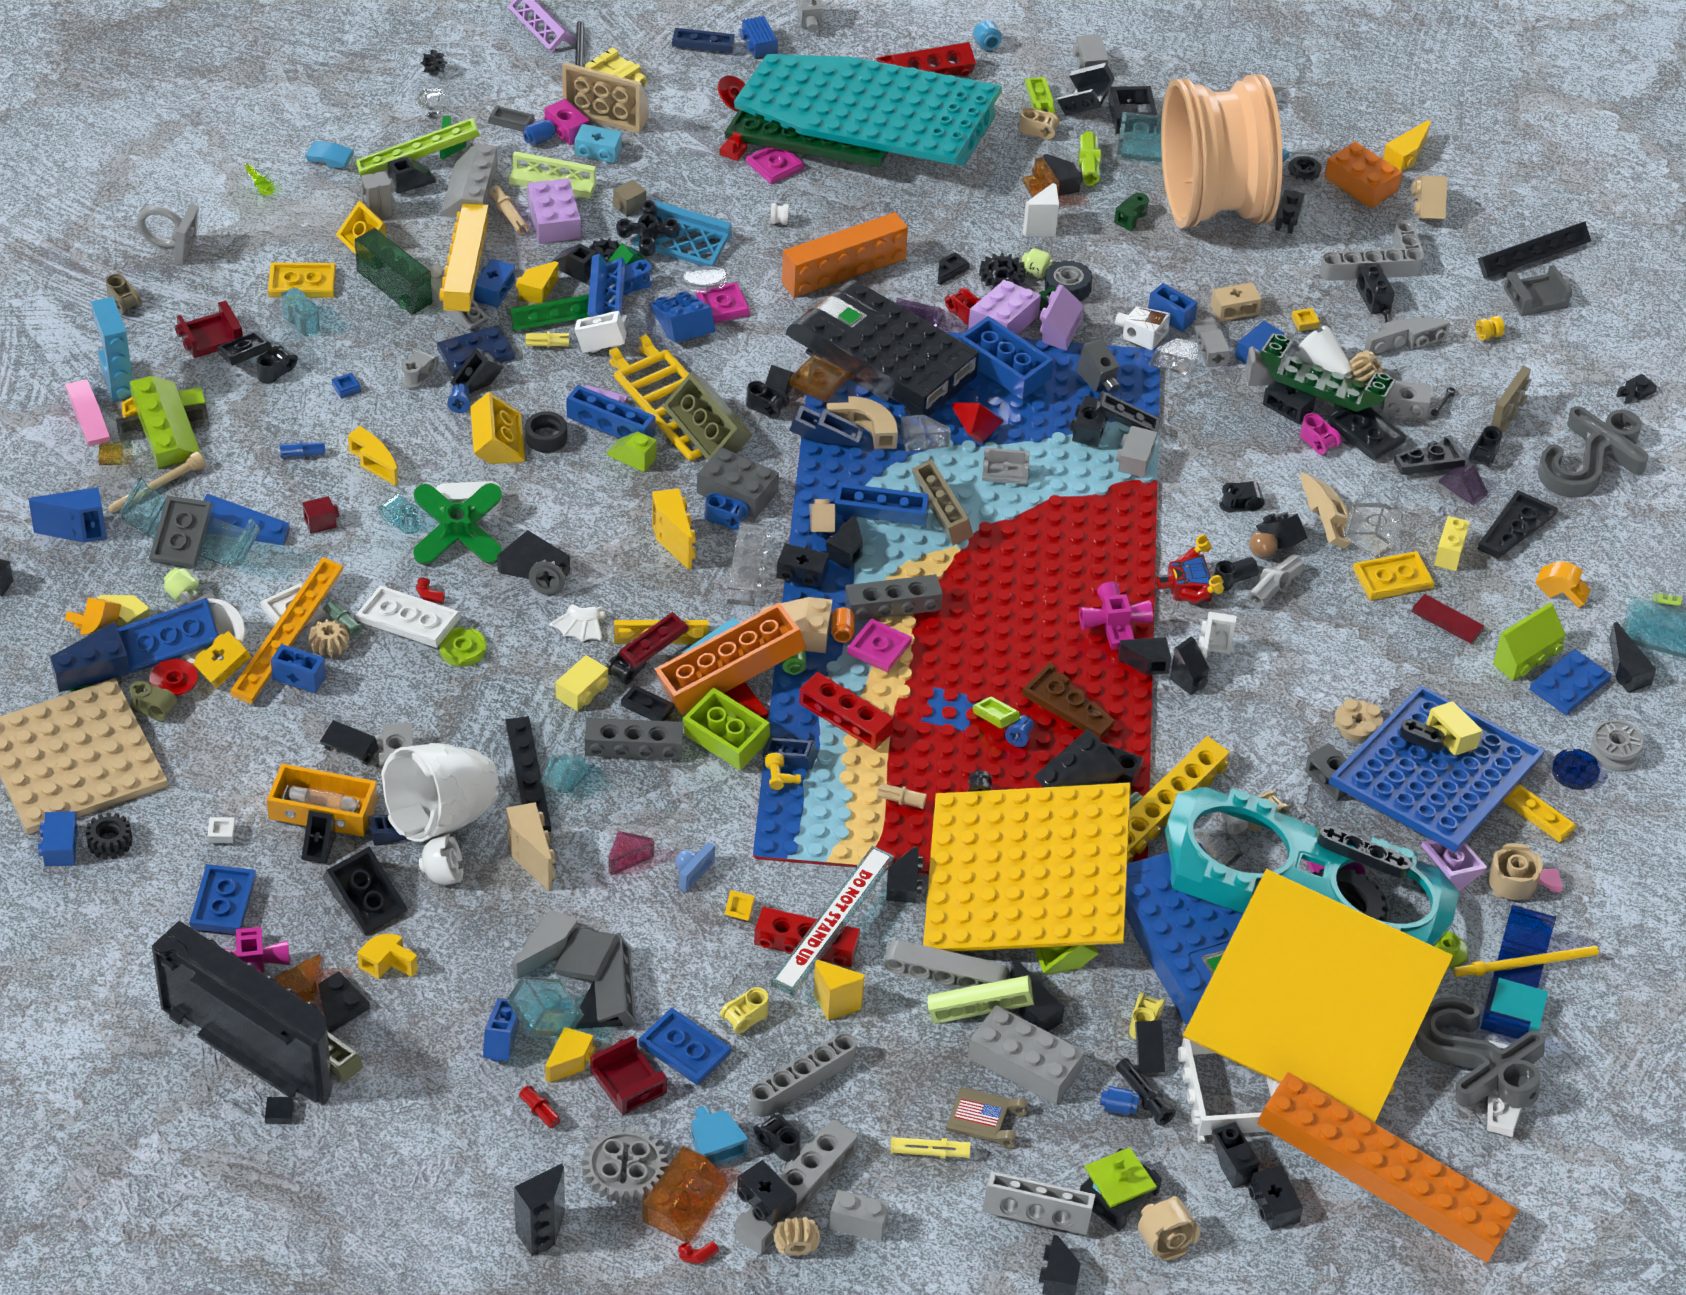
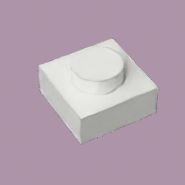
M210 817L207 835L208 843H233L235 818Z

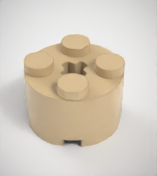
M1510 843L1504 845L1498 852H1495L1488 880L1496 897L1510 900H1529L1532 898L1538 886L1543 863L1538 854L1535 855L1530 851V847L1523 844Z
M1173 1196L1155 1205L1148 1204L1141 1211L1143 1216L1138 1223V1232L1155 1257L1159 1256L1161 1260H1173L1188 1252L1186 1247L1191 1242L1195 1245L1200 1237V1227L1177 1196Z

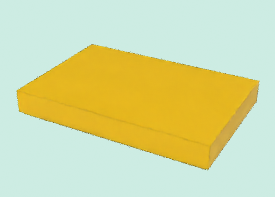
M271 263L268 297L334 298L336 263Z
M1418 551L1353 564V570L1369 601L1434 588L1435 583Z

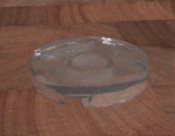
M715 266L696 267L690 269L684 275V284L687 285V288L697 292H709L713 287L720 289L727 282L725 270Z

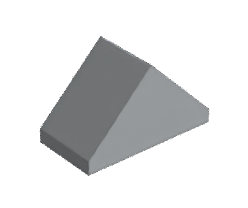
M1253 346L1250 347L1245 369L1248 386H1269L1274 379L1264 363L1260 352Z

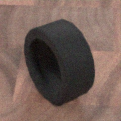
M550 411L533 414L525 423L526 443L530 448L538 452L548 453L560 450L568 439L566 420L563 416ZM547 427L559 431L552 436H540L534 433L537 429Z

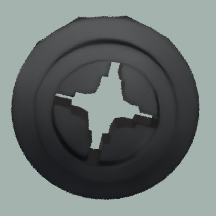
M1298 156L1289 162L1288 170H1290V175L1295 176L1296 179L1301 178L1304 181L1306 179L1313 181L1314 178L1319 177L1322 167L1312 157Z
M601 238L600 241H593L589 248L596 251L597 254L600 253L607 262L620 245L618 240L612 241L610 238L608 240Z

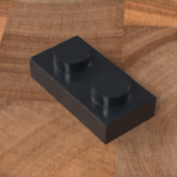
M633 685L621 699L622 707L652 721H665L674 711V703L636 685Z

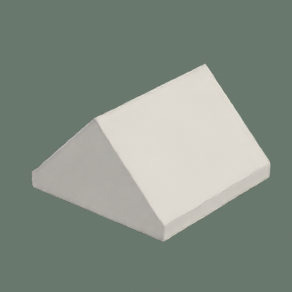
M1052 183L1026 202L1023 225L1024 236H1056L1059 209L1056 184Z

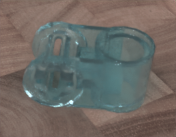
M397 493L378 507L381 517L403 533L414 534L420 530L421 524L417 519L419 514L418 507L406 500L402 495Z

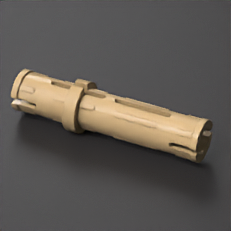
M499 185L493 186L496 193L490 188L489 195L496 202V207L504 213L519 235H524L525 232L522 230V227L528 232L530 227L514 207L512 199L505 195Z

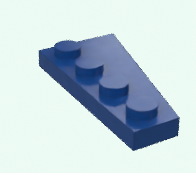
M206 494L204 501H209L213 504L206 534L285 545L290 532V523L211 494Z

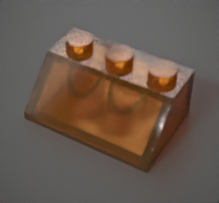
M682 1146L643 1202L642 1222L685 1243H690L729 1186V1183L706 1156Z

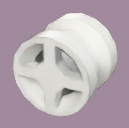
M772 203L770 224H776L777 222L783 225L788 224L789 204L778 206L776 203Z

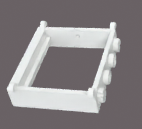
M1183 1038L1182 1047H1178L1179 1062L1184 1064L1182 1077L1183 1082L1188 1083L1187 1101L1188 1104L1193 1106L1191 1120L1194 1126L1197 1125L1198 1142H1204V1136L1212 1135L1213 1129L1234 1122L1237 1123L1242 1133L1266 1132V1129L1257 1124L1261 1113L1206 1116L1193 1055L1214 1054L1215 1052ZM1266 1077L1270 1096H1272L1280 1083Z

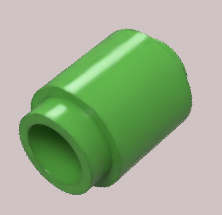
M805 650L783 661V670L793 675L803 672L806 669Z

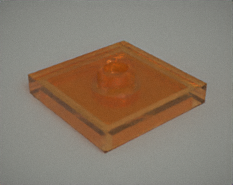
M813 354L789 378V385L827 402L849 379L850 373Z

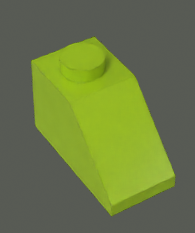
M637 431L619 438L607 451V456L645 472L657 459V440Z

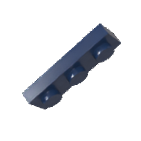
M675 28L672 47L732 53L735 34Z

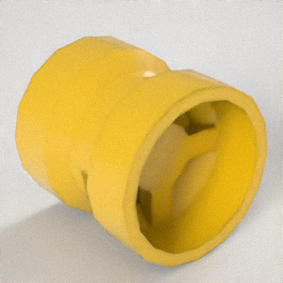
M1499 315L1490 317L1489 320L1484 318L1476 321V333L1481 341L1488 340L1491 336L1495 338L1500 337L1505 333L1504 322Z

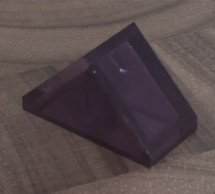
M1475 465L1454 468L1439 479L1440 484L1473 506L1488 494Z

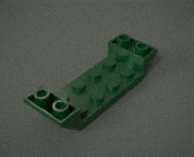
M1272 333L1260 352L1274 381L1356 412L1383 402L1396 379L1391 378L1386 373L1375 372L1368 385H1365L1362 381L1351 380L1344 377L1341 373L1325 370L1320 365L1304 362L1299 357L1288 356L1293 340L1288 339L1282 334Z

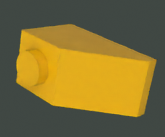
M554 261L526 269L523 276L519 277L516 283L518 299L531 303L545 302L559 279V262Z
M564 1027L545 1065V1081L551 1083L584 1071L588 1062H590V1057L596 1053L594 1036Z

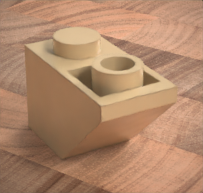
M815 499V504H809L811 532H835V504H830V499Z

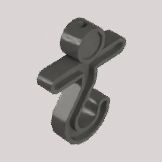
M1572 407L1567 426L1586 440L1583 468L1579 472L1564 470L1560 466L1564 450L1559 445L1551 444L1547 446L1541 455L1538 468V476L1541 483L1548 490L1560 496L1573 498L1588 495L1599 485L1603 459L1607 456L1633 474L1644 473L1649 456L1646 451L1636 445L1642 425L1640 418L1631 411L1621 409L1610 412L1605 423L1583 407Z
M1447 997L1433 1000L1415 1036L1416 1046L1424 1056L1435 1062L1475 1068L1456 1082L1455 1099L1458 1105L1470 1107L1497 1088L1501 1101L1510 1107L1525 1108L1533 1105L1538 1100L1540 1094V1074L1533 1063L1544 1056L1545 1036L1539 1031H1530L1503 1049L1489 1041L1445 1035L1438 1031L1445 1026L1458 1027L1465 1032L1476 1031L1480 1025V1010L1476 1005L1465 999Z

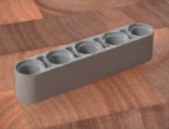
M902 940L890 942L883 963L884 968L891 973L958 989L1007 980L1010 973L1009 969L1001 963Z
M840 1033L754 1084L750 1090L751 1112L759 1117L767 1116L852 1065L856 1057L857 1043L855 1037L849 1033Z

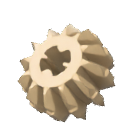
M1361 351L1350 360V369L1353 371V376L1365 385H1368L1375 372L1384 373V369L1381 366L1382 363L1379 362L1378 357H1375L1371 351Z
M326 618L324 623L317 621L316 626L311 627L308 637L309 644L313 652L319 653L321 657L329 655L332 658L333 654L341 656V652L347 650L349 633L344 623L339 624L337 619L329 622Z
M795 1217L793 1219L786 1218L785 1221L777 1223L774 1242L779 1253H786V1256L796 1255L798 1257L802 1254L808 1255L809 1252H814L819 1245L820 1232L814 1220H808L807 1217Z

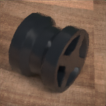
M986 771L972 772L968 776V792L991 791V774Z

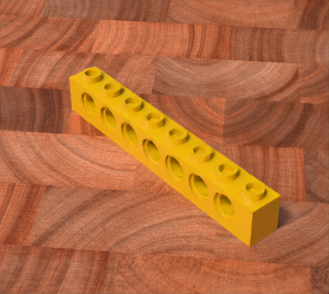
M1206 736L1130 809L1127 864L1132 862L1136 853L1141 854L1146 848L1150 839L1155 840L1162 828L1167 825L1177 793L1205 786L1208 788L1218 773H1224L1229 765V762H1227L1230 754L1229 750Z

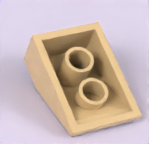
M807 597L780 603L799 627L807 648L805 651L826 653L831 624L832 600ZM771 606L762 607L761 612L768 609Z

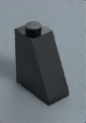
M527 530L497 555V569L501 574L529 579V572L536 562H542L545 559L547 562L555 561V565L562 567V572L567 577L571 569L570 555ZM546 571L543 577H547L550 582L553 576H549Z

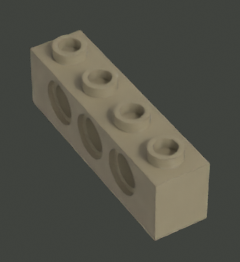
M931 459L912 468L917 488L920 493L929 494V507L952 545L954 546L973 537L968 516L933 460Z

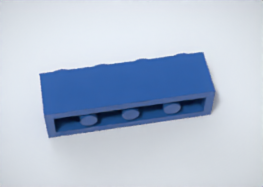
M838 483L835 498V511L837 515H853L860 518L926 526L930 506L929 494Z

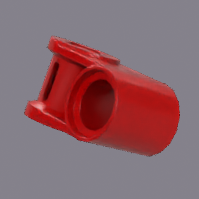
M963 287L958 293L947 295L944 300L947 309L966 325H969L970 309L981 299L973 295L966 287Z

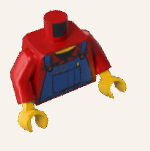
M1204 534L1197 537V547H1192L1184 555L1169 563L1167 575L1157 576L1158 589H1171L1173 599L1176 601H1186L1192 604L1211 602L1213 592L1221 594L1224 591V586L1222 585L1224 581L1219 575L1211 578L1204 554H1200L1201 551L1209 552L1212 548L1211 543Z

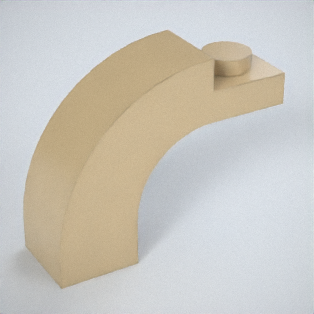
M848 396V403H827L828 411L869 431L873 437L874 449H897L898 431L896 421L889 410L881 404L867 398Z

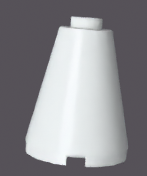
M1322 326L1323 331L1319 333L1316 330L1313 331L1298 346L1300 352H1296L1295 355L1304 362L1320 365L1325 370L1341 373L1344 377L1353 380V371L1350 369L1351 365L1328 326Z

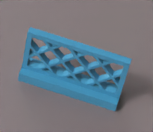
M653 200L658 209L657 221L664 223L669 218L676 219L682 230L675 238L685 235L688 240L677 244L675 238H668L666 236L657 238L655 240V252L713 269L726 242L729 243L732 238V224ZM695 232L701 234V236L691 239L689 234ZM637 234L633 242L634 246L639 247L640 236ZM715 238L720 240V242L711 245L708 240ZM671 240L674 245L666 248L662 247L661 243ZM705 241L707 247L697 250L694 244ZM691 246L693 252L686 254L680 250ZM708 252L712 254L710 261L700 257V255Z

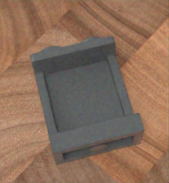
M1550 265L1548 273L1545 275L1520 279L1515 271L1507 273L1504 290L1521 316L1568 307L1572 297V289L1567 285L1562 273L1557 270L1555 265Z

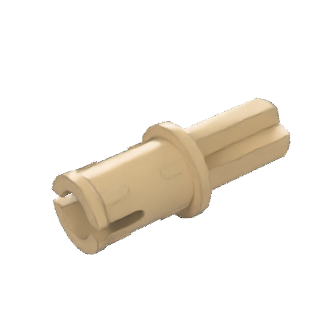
M883 783L879 785L877 796L880 798L899 802V805L906 804L920 809L924 808L927 794L908 790L905 786L899 788Z

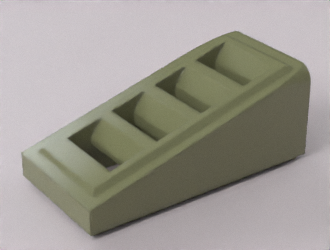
M327 1032L328 1044H331L327 1053L331 1071L345 1082L363 1068L361 1058L356 1051Z

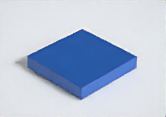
M933 687L934 696L927 702V705H930L933 709L932 715L927 718L922 717L921 721L939 726L951 724L956 730L965 732V729L971 723L966 718V711L973 708L975 704L968 702L967 695L958 693L955 701L948 702L943 698L945 690ZM946 706L954 707L956 709V717L950 720L945 719L942 716V709Z

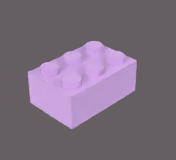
M570 179L527 183L528 205L538 243L581 239V219Z
M1003 280L970 309L968 330L989 316L1018 335L1039 316L1041 295L1030 289L1020 287L1013 282Z

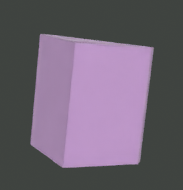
M1433 840L1423 841L1421 844L1433 864L1445 874L1459 891L1487 869L1486 865L1466 842L1457 852L1447 849Z

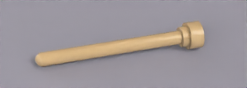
M194 452L185 460L186 463L110 504L108 511L115 513L188 471L198 472L206 467L204 458L199 452Z

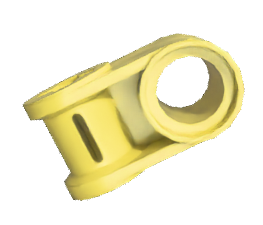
M759 987L748 990L735 1000L725 1004L720 1011V1017L728 1020L736 1034L745 1032L751 1026L767 1017L769 1013L767 991Z
M1140 992L1132 1012L1129 1029L1130 1036L1136 1040L1135 1022L1159 1020L1164 1009L1165 999L1161 998L1158 1000L1146 996L1145 992Z

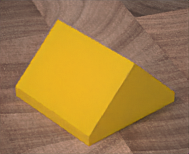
M359 200L336 233V236L360 259H364L387 248L386 224Z
M816 960L813 995L827 1020L830 1021L861 1010L863 1006L865 975Z

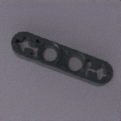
M1325 825L1320 828L1317 843L1321 847L1397 878H1404L1408 875L1411 861L1406 856L1333 826ZM1371 854L1376 855V856L1380 857L1381 859L1375 858V857H1373Z

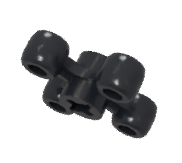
M646 200L641 204L642 216L638 219V223H632L629 219L623 218L616 224L617 234L621 238H629L632 234H639V251L646 257L652 256L655 253V240L658 238V234H665L668 238H675L680 233V224L674 218H669L664 223L657 222L658 209L656 203L652 200Z

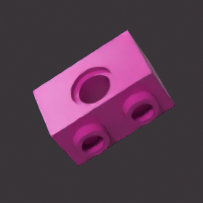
M562 99L544 108V120H550L555 127V133L558 137L569 145L575 143V138L581 125H589V119L566 99Z

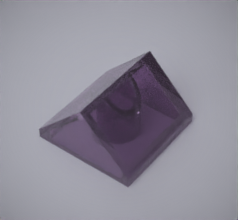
M901 298L896 300V304L939 328L945 310Z

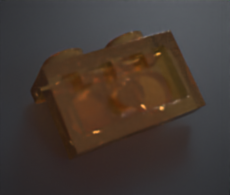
M1036 158L1034 168H1032V175L1023 177V184L1032 198L1052 183L1056 184L1058 193L1059 181L1044 158Z

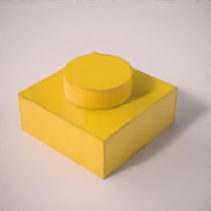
M1313 308L1292 311L1291 318L1298 331L1319 328L1320 321Z
M730 890L724 915L749 921L756 896Z

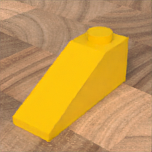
M1427 120L1385 145L1383 159L1400 171L1411 168L1416 163L1428 138L1431 121Z

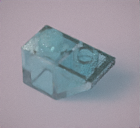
M567 754L552 756L541 779V783L560 793H571L591 772L593 767L585 764L586 759L575 754L572 757Z

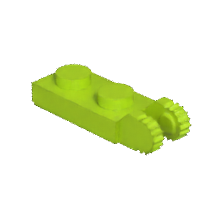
M1025 78V87L1032 107L1041 111L1047 109L1049 113L1055 114L1054 101L1046 78Z

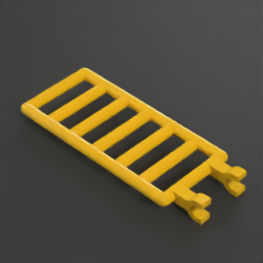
M647 335L639 337V341L642 346H639V351L645 354L647 358L631 365L623 358L617 347L609 350V354L612 356L609 364L618 369L613 374L614 378L645 412L656 416V425L685 458L692 461L704 456L698 448L693 451L688 448L686 444L692 441L687 435L679 437L673 431L680 428L675 421L666 423L663 420L662 416L669 414L664 407L654 410L649 404L674 393L688 376L689 372L670 351L663 350L659 352ZM664 359L670 364V366L632 383L625 377ZM674 373H678L682 378L645 396H642L637 391Z

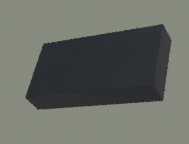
M1162 1020L1135 1022L1138 1072L1140 1074L1165 1072Z

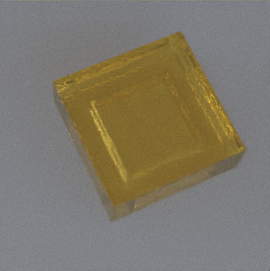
M99 444V466L122 465V444Z

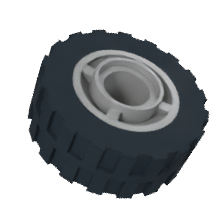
M1072 260L1056 262L1046 270L1045 290L1054 286L1058 287L1060 284L1079 301H1083L1086 297H1089L1092 291V272L1086 265Z

